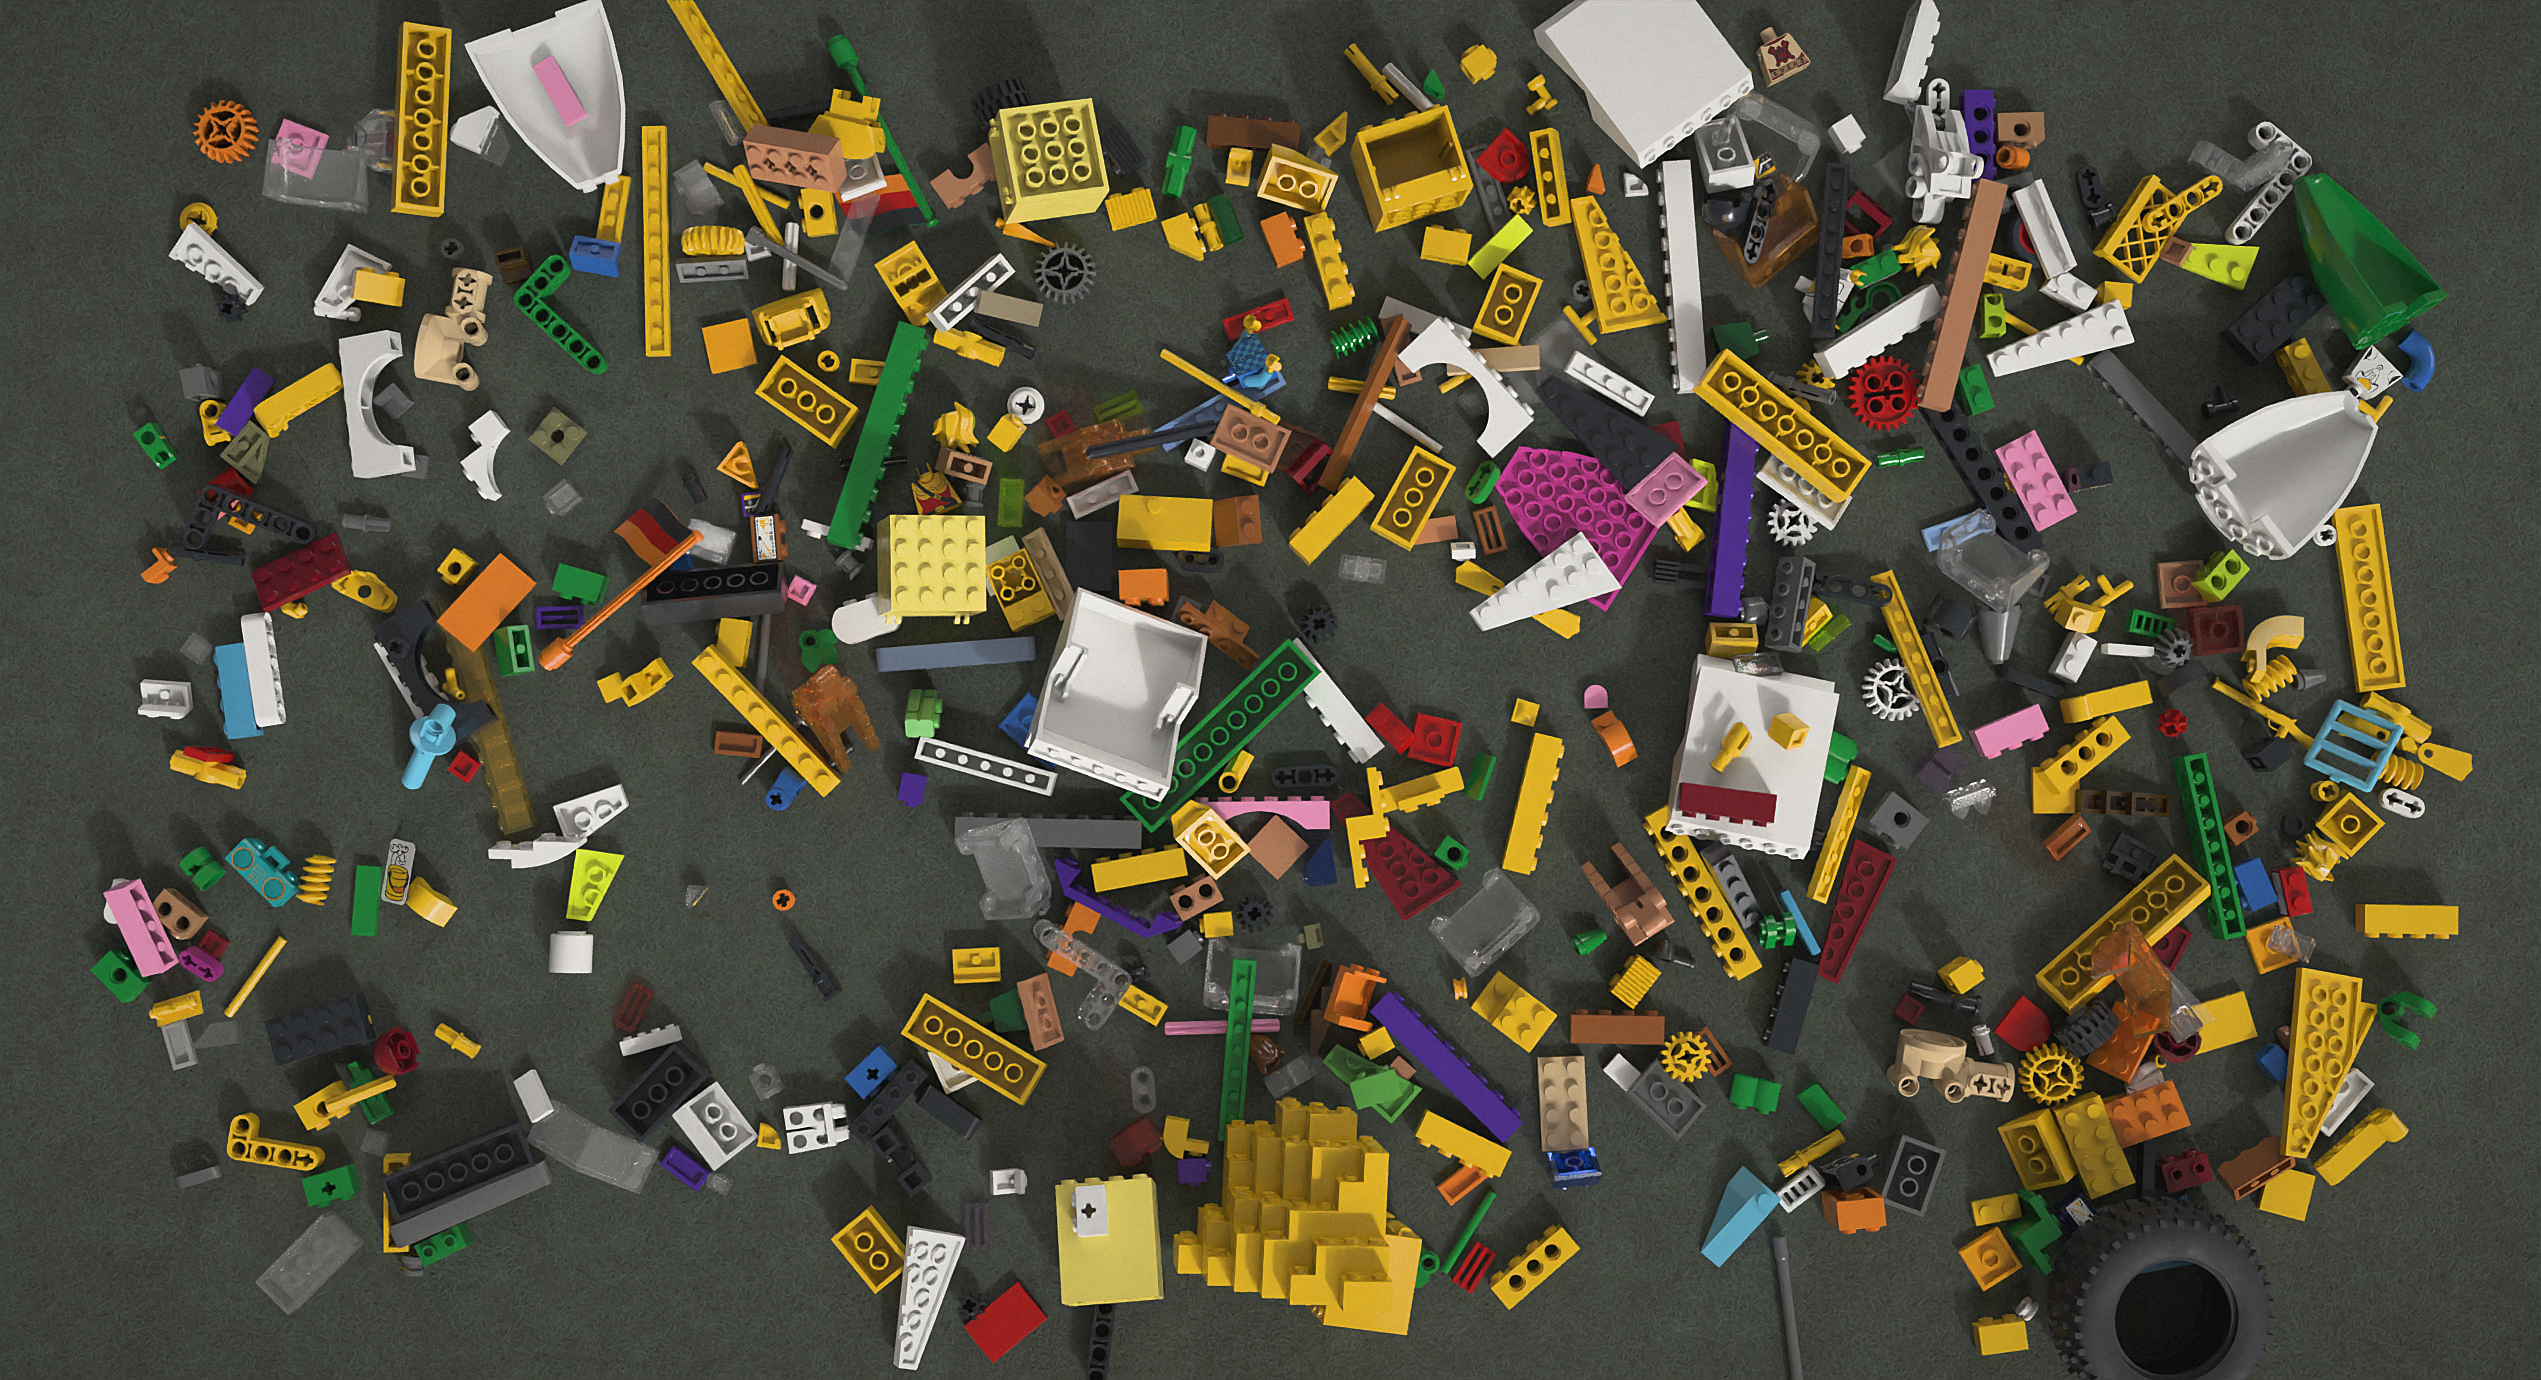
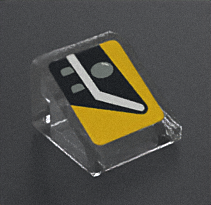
M1770 150L1753 159L1755 165V184L1779 172V168Z
M689 884L687 886L685 907H694L709 885Z

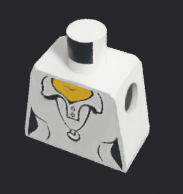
M2371 345L2359 352L2342 376V379L2349 385L2344 391L2349 390L2356 398L2359 396L2365 401L2381 393L2401 379L2403 375Z

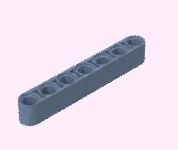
M1035 637L876 649L877 672L1037 660Z

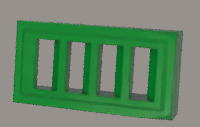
M2129 609L2124 632L2159 640L2157 635H2161L2163 622L2167 623L2166 629L2171 631L2175 619L2142 610ZM2138 617H2142L2140 628H2136ZM2150 619L2148 631L2144 630L2146 620ZM2156 620L2158 621L2156 633H2153L2154 622Z

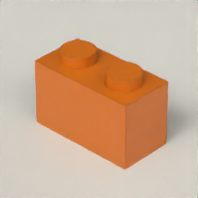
M1285 211L1260 221L1261 230L1277 268L1303 258L1305 246L1301 237L1296 238L1294 230L1297 227L1292 216L1288 218Z

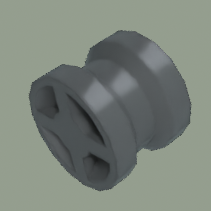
M402 1254L403 1266L400 1268L399 1274L404 1276H422L424 1269L418 1254Z

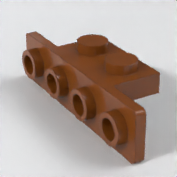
M1213 600L1209 604L1204 614L1188 602H1185L1175 613V617L1194 631L1208 636L1207 640L1244 668L1249 669L1258 661L1260 656L1242 643L1250 626Z

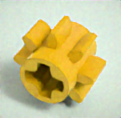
M1516 186L1507 197V200L1510 201L1509 209H1512L1518 215L1524 212L1528 215L1537 203L1533 199L1535 192H1532L1527 186L1520 189Z

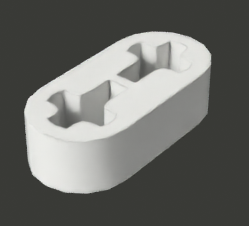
M1940 78L1933 80L1926 90V106H1929L1932 112L1936 109L1937 104H1939V111L1943 112L1939 118H1937L1936 114L1932 113L1935 124L1942 123L1946 119L1947 110H1949V85L1947 81ZM1936 85H1939V89H1943L1939 94V99H1937V92L1932 90Z
M2384 789L2378 797L2382 807L2408 818L2420 817L2425 810L2421 799L2398 789ZM2392 795V797L2394 799L2399 800V802L2389 803V800L2386 798V796ZM2414 803V807H2416L2417 809L2416 811H2411V809L2404 806V804Z

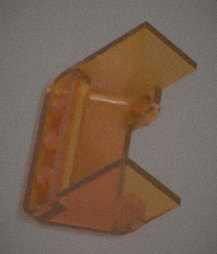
M1782 173L1780 177L1786 191L1776 199L1774 209L1777 215L1769 221L1761 253L1756 263L1746 264L1738 245L1739 237L1733 236L1728 238L1717 229L1713 231L1723 256L1743 280L1754 289L1762 287L1819 239L1820 222L1807 189L1785 173ZM1757 231L1752 235L1753 238H1756Z
M2133 921L2122 923L2093 948V953L2090 955L2092 961L2091 977L2097 979L2113 974L2125 992V1000H2123L2124 1010L2127 1014L2130 1013L2133 1018L2132 1036L2134 1039L2171 1030L2172 981L2170 975Z

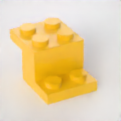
M915 241L910 242L875 264V267L911 324L922 327L930 322V319L925 314L948 294Z
M1500 971L1495 973L1470 1007L1529 1053L1557 1017V1014Z

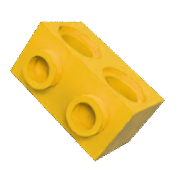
M1990 253L1983 282L2019 292L2027 286L2032 264Z

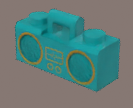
M243 839L224 859L273 907L283 906L299 890L298 885H300L297 882L299 880L293 872L284 870L291 862L275 846L270 847L266 851L265 844L259 839ZM270 857H272L279 865L277 866V865L270 859Z

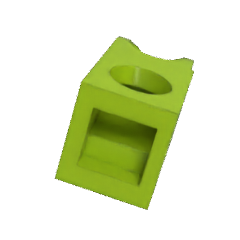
M1981 294L1979 338H2000L2006 333L2002 294Z

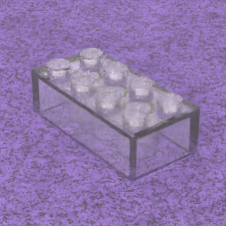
M333 1210L321 1214L255 1283L287 1315H290L299 1310L365 1242Z

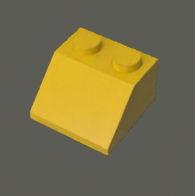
M2343 788L2339 792L2338 797L2326 805L2315 825L2352 857L2385 823L2351 792Z

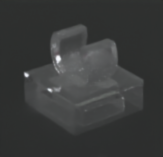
M1319 146L1310 148L1307 157L1329 169L1332 161L1323 157L1326 149Z

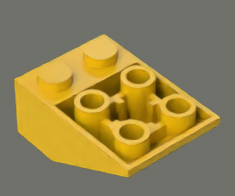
M1025 548L986 566V576L1013 632L1016 633L1057 614Z

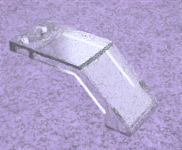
M549 1099L554 1111L534 1123L527 1142L575 1171L640 1194L659 1155V1150L598 1127L570 1110L569 1106Z

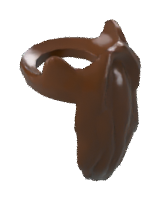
M1250 1033L1249 1057L1256 1063L1257 1070L1261 1075H1269L1280 1065L1283 1054L1287 1056L1288 1054L1282 1047L1278 1046L1264 1034ZM1274 1061V1063L1268 1069H1266V1065Z

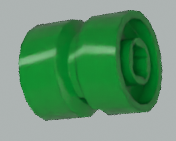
M204 846L189 853L179 863V867L187 876H193L192 881L201 891L215 884L226 872L217 861H212L213 856Z

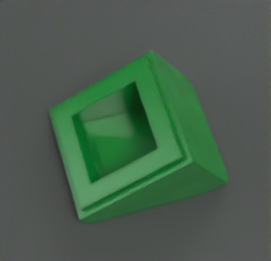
M1432 69L1424 81L1422 89L1441 101L1444 98L1445 89L1436 72Z

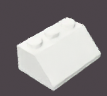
M717 1081L672 1115L714 1171L758 1138L756 1132Z

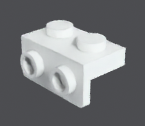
M144 679L140 683L143 704L138 708V714L147 715L148 717L170 716L172 719H180L193 709L191 683Z

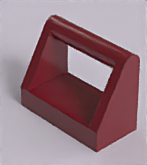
M1859 188L1846 203V210L1855 202L1881 225L1872 236L1874 242L1891 224L1894 217ZM1845 218L1844 229L1852 236L1864 234Z
M1315 438L1284 472L1310 497L1320 486L1318 482L1324 469L1308 486L1302 479L1325 455L1330 459L1332 450L1324 442Z

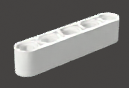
M267 612L248 614L241 617L254 715L259 727L283 724L286 721L272 623H270L272 620Z

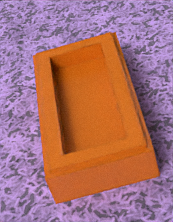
M1463 1165L1440 1183L1437 1189L1452 1206L1485 1180L1487 1176L1480 1173L1481 1168L1473 1165L1472 1168Z

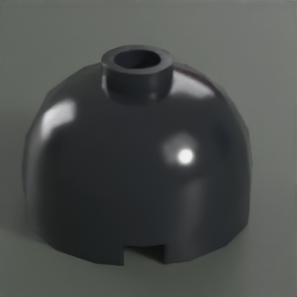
M1703 196L1701 216L1707 225L1714 227V232L1728 233V229L1736 228L1744 220L1748 201L1742 202V199L1720 196L1716 200H1710V196Z

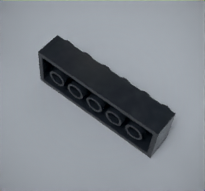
M784 560L662 571L643 587L640 606L647 625L787 612L789 578Z
M516 1119L382 1173L379 1180L397 1223L534 1167L536 1164L520 1121Z

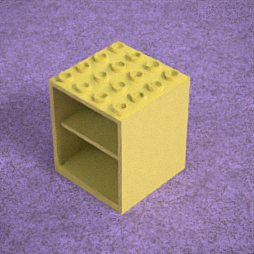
M1147 1174L1132 1175L1133 1179L1127 1180L1123 1176H1111L1109 1181H1101L1099 1178H1086L1085 1183H1077L1075 1180H1062L1061 1185H1055L1062 1304L1080 1306L1164 1299L1157 1186L1152 1178H1148ZM1105 1185L1109 1235L1078 1237V1232H1073V1217H1077L1076 1207L1072 1208L1071 1193H1075V1187ZM1088 1205V1209L1084 1210L1083 1213L1087 1214L1088 1218H1091L1092 1213H1096V1209Z

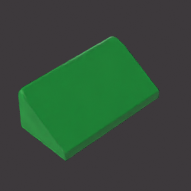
M1481 752L1477 754L1463 793L1464 796L1478 801L1482 800L1496 762V757Z
M1814 1081L1796 1096L1826 1132L1847 1119Z

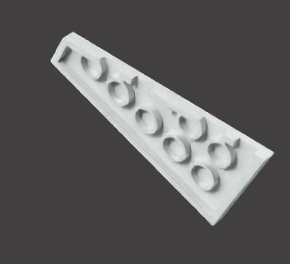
M1580 532L1474 608L1469 614L1480 629L1486 631L1615 591L1622 587L1583 533Z
M908 1226L893 1363L898 1368L917 1370L966 1239L960 1234Z

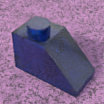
M1325 837L1307 861V868L1302 869L1304 883L1309 882V887L1337 883L1331 837Z

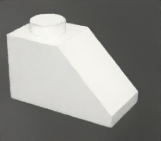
M487 106L459 118L457 124L455 123L451 128L450 140L458 146L482 155L500 113L495 108Z

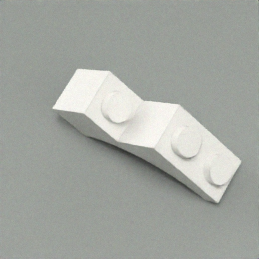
M489 410L469 426V429L472 431L471 438L477 445L482 446L460 463L465 468L462 471L466 477L478 484L477 490L484 499L489 498L496 501L502 494L494 480L493 460L498 445L510 432V429L496 412Z

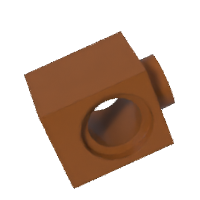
M2236 811L2222 821L2225 840L2228 845L2237 846L2259 831V828L2256 826L2257 821L2250 812ZM2238 821L2242 823V830L2239 833L2235 827Z

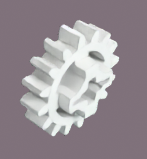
M1781 499L1779 501L1780 506L1776 504L1772 506L1774 512H1769L1767 515L1772 520L1768 521L1766 526H1772V530L1768 533L1769 535H1776L1775 542L1781 539L1783 540V547L1790 542L1791 547L1794 548L1797 542L1802 546L1805 544V539L1810 540L1813 538L1810 532L1817 531V528L1813 526V524L1818 522L1789 500L1786 503L1784 499ZM1786 508H1796V509H1798V510H1797V511H1789V510L1786 509ZM1798 515L1794 523L1795 525L1786 529L1790 520ZM1804 515L1807 520V526L1804 524ZM1778 519L1781 521V529L1778 527ZM1788 533H1795L1796 535H1799V536H1797V537H1790V536H1787V534H1788Z

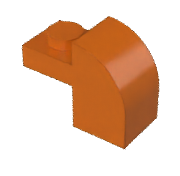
M1611 710L1591 721L1593 728L1604 742L1607 753L1617 767L1638 757L1628 732Z

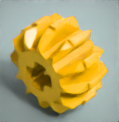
M1811 360L1809 365L1804 363L1801 366L1803 371L1796 373L1798 377L1802 378L1797 380L1798 382L1828 390L1835 386V383L1830 381L1835 377L1825 378L1815 360ZM1815 376H1819L1820 380H1818V382L1813 383L1811 379H1813Z

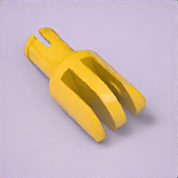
M1737 722L1733 724L1719 743L1721 750L1709 764L1711 768L1720 774L1723 773V770L1733 757L1736 758L1742 754V751L1752 739V734L1743 723Z

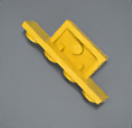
M1452 767L1379 790L1380 795H1385L1386 808H1382L1383 813L1396 809L1404 810L1405 813L1418 810L1417 805L1427 803V806L1440 803V798L1445 797V794L1464 788L1459 768Z

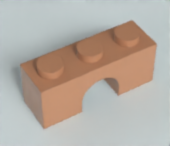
M984 143L968 155L970 162L974 166L970 177L958 179L948 169L930 182L948 209L951 207L957 208L965 202L964 198L970 193L972 195L979 193L984 188L983 184L987 181L993 182L997 180L991 148L987 143Z

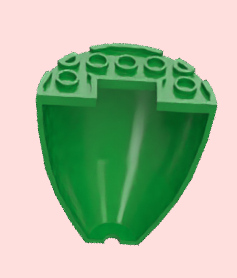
M2325 172L2317 175L2312 173L2306 177L2302 175L2292 182L2302 244L2312 275L2334 318L2355 349L2360 350L2381 341L2383 337L2390 333L2397 332L2410 323L2409 318L2414 319L2420 314H2424L2448 296L2398 238L2365 206Z

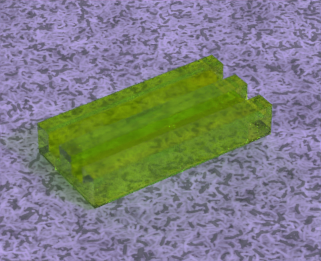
M1135 390L1093 407L1102 430L1144 412ZM1134 398V400L1100 414L1099 412L1126 399ZM1137 405V409L1104 423V418Z

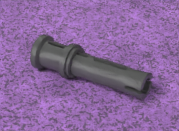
M1772 371L1767 377L1771 384L1788 397L1796 395L1828 405H1833L1836 400V391L1798 382L1793 376L1784 377Z

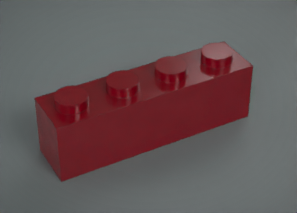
M1682 782L1679 783L1676 811L1682 812V817L1696 818V814L1706 815L1705 820L1720 821V817L1729 818V823L1743 824V820L1753 821L1752 826L1767 827V823H1774L1777 795Z

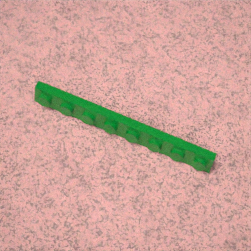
M1232 957L1217 1134L1218 1141H1225V1124H1231L1232 1120H1243L1257 963L1256 959Z

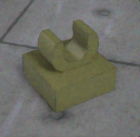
M1320 923L1304 926L1305 932L1296 934L1297 944L1307 942L1308 949L1324 946Z

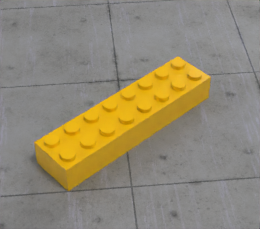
M403 22L399 27L391 212L440 217L444 213L452 29Z
M1728 349L1717 354L1692 389L1693 392L1834 503L1842 502L1848 498L1872 464Z
M2174 853L2035 975L2037 984L2072 1017L2210 896V884Z

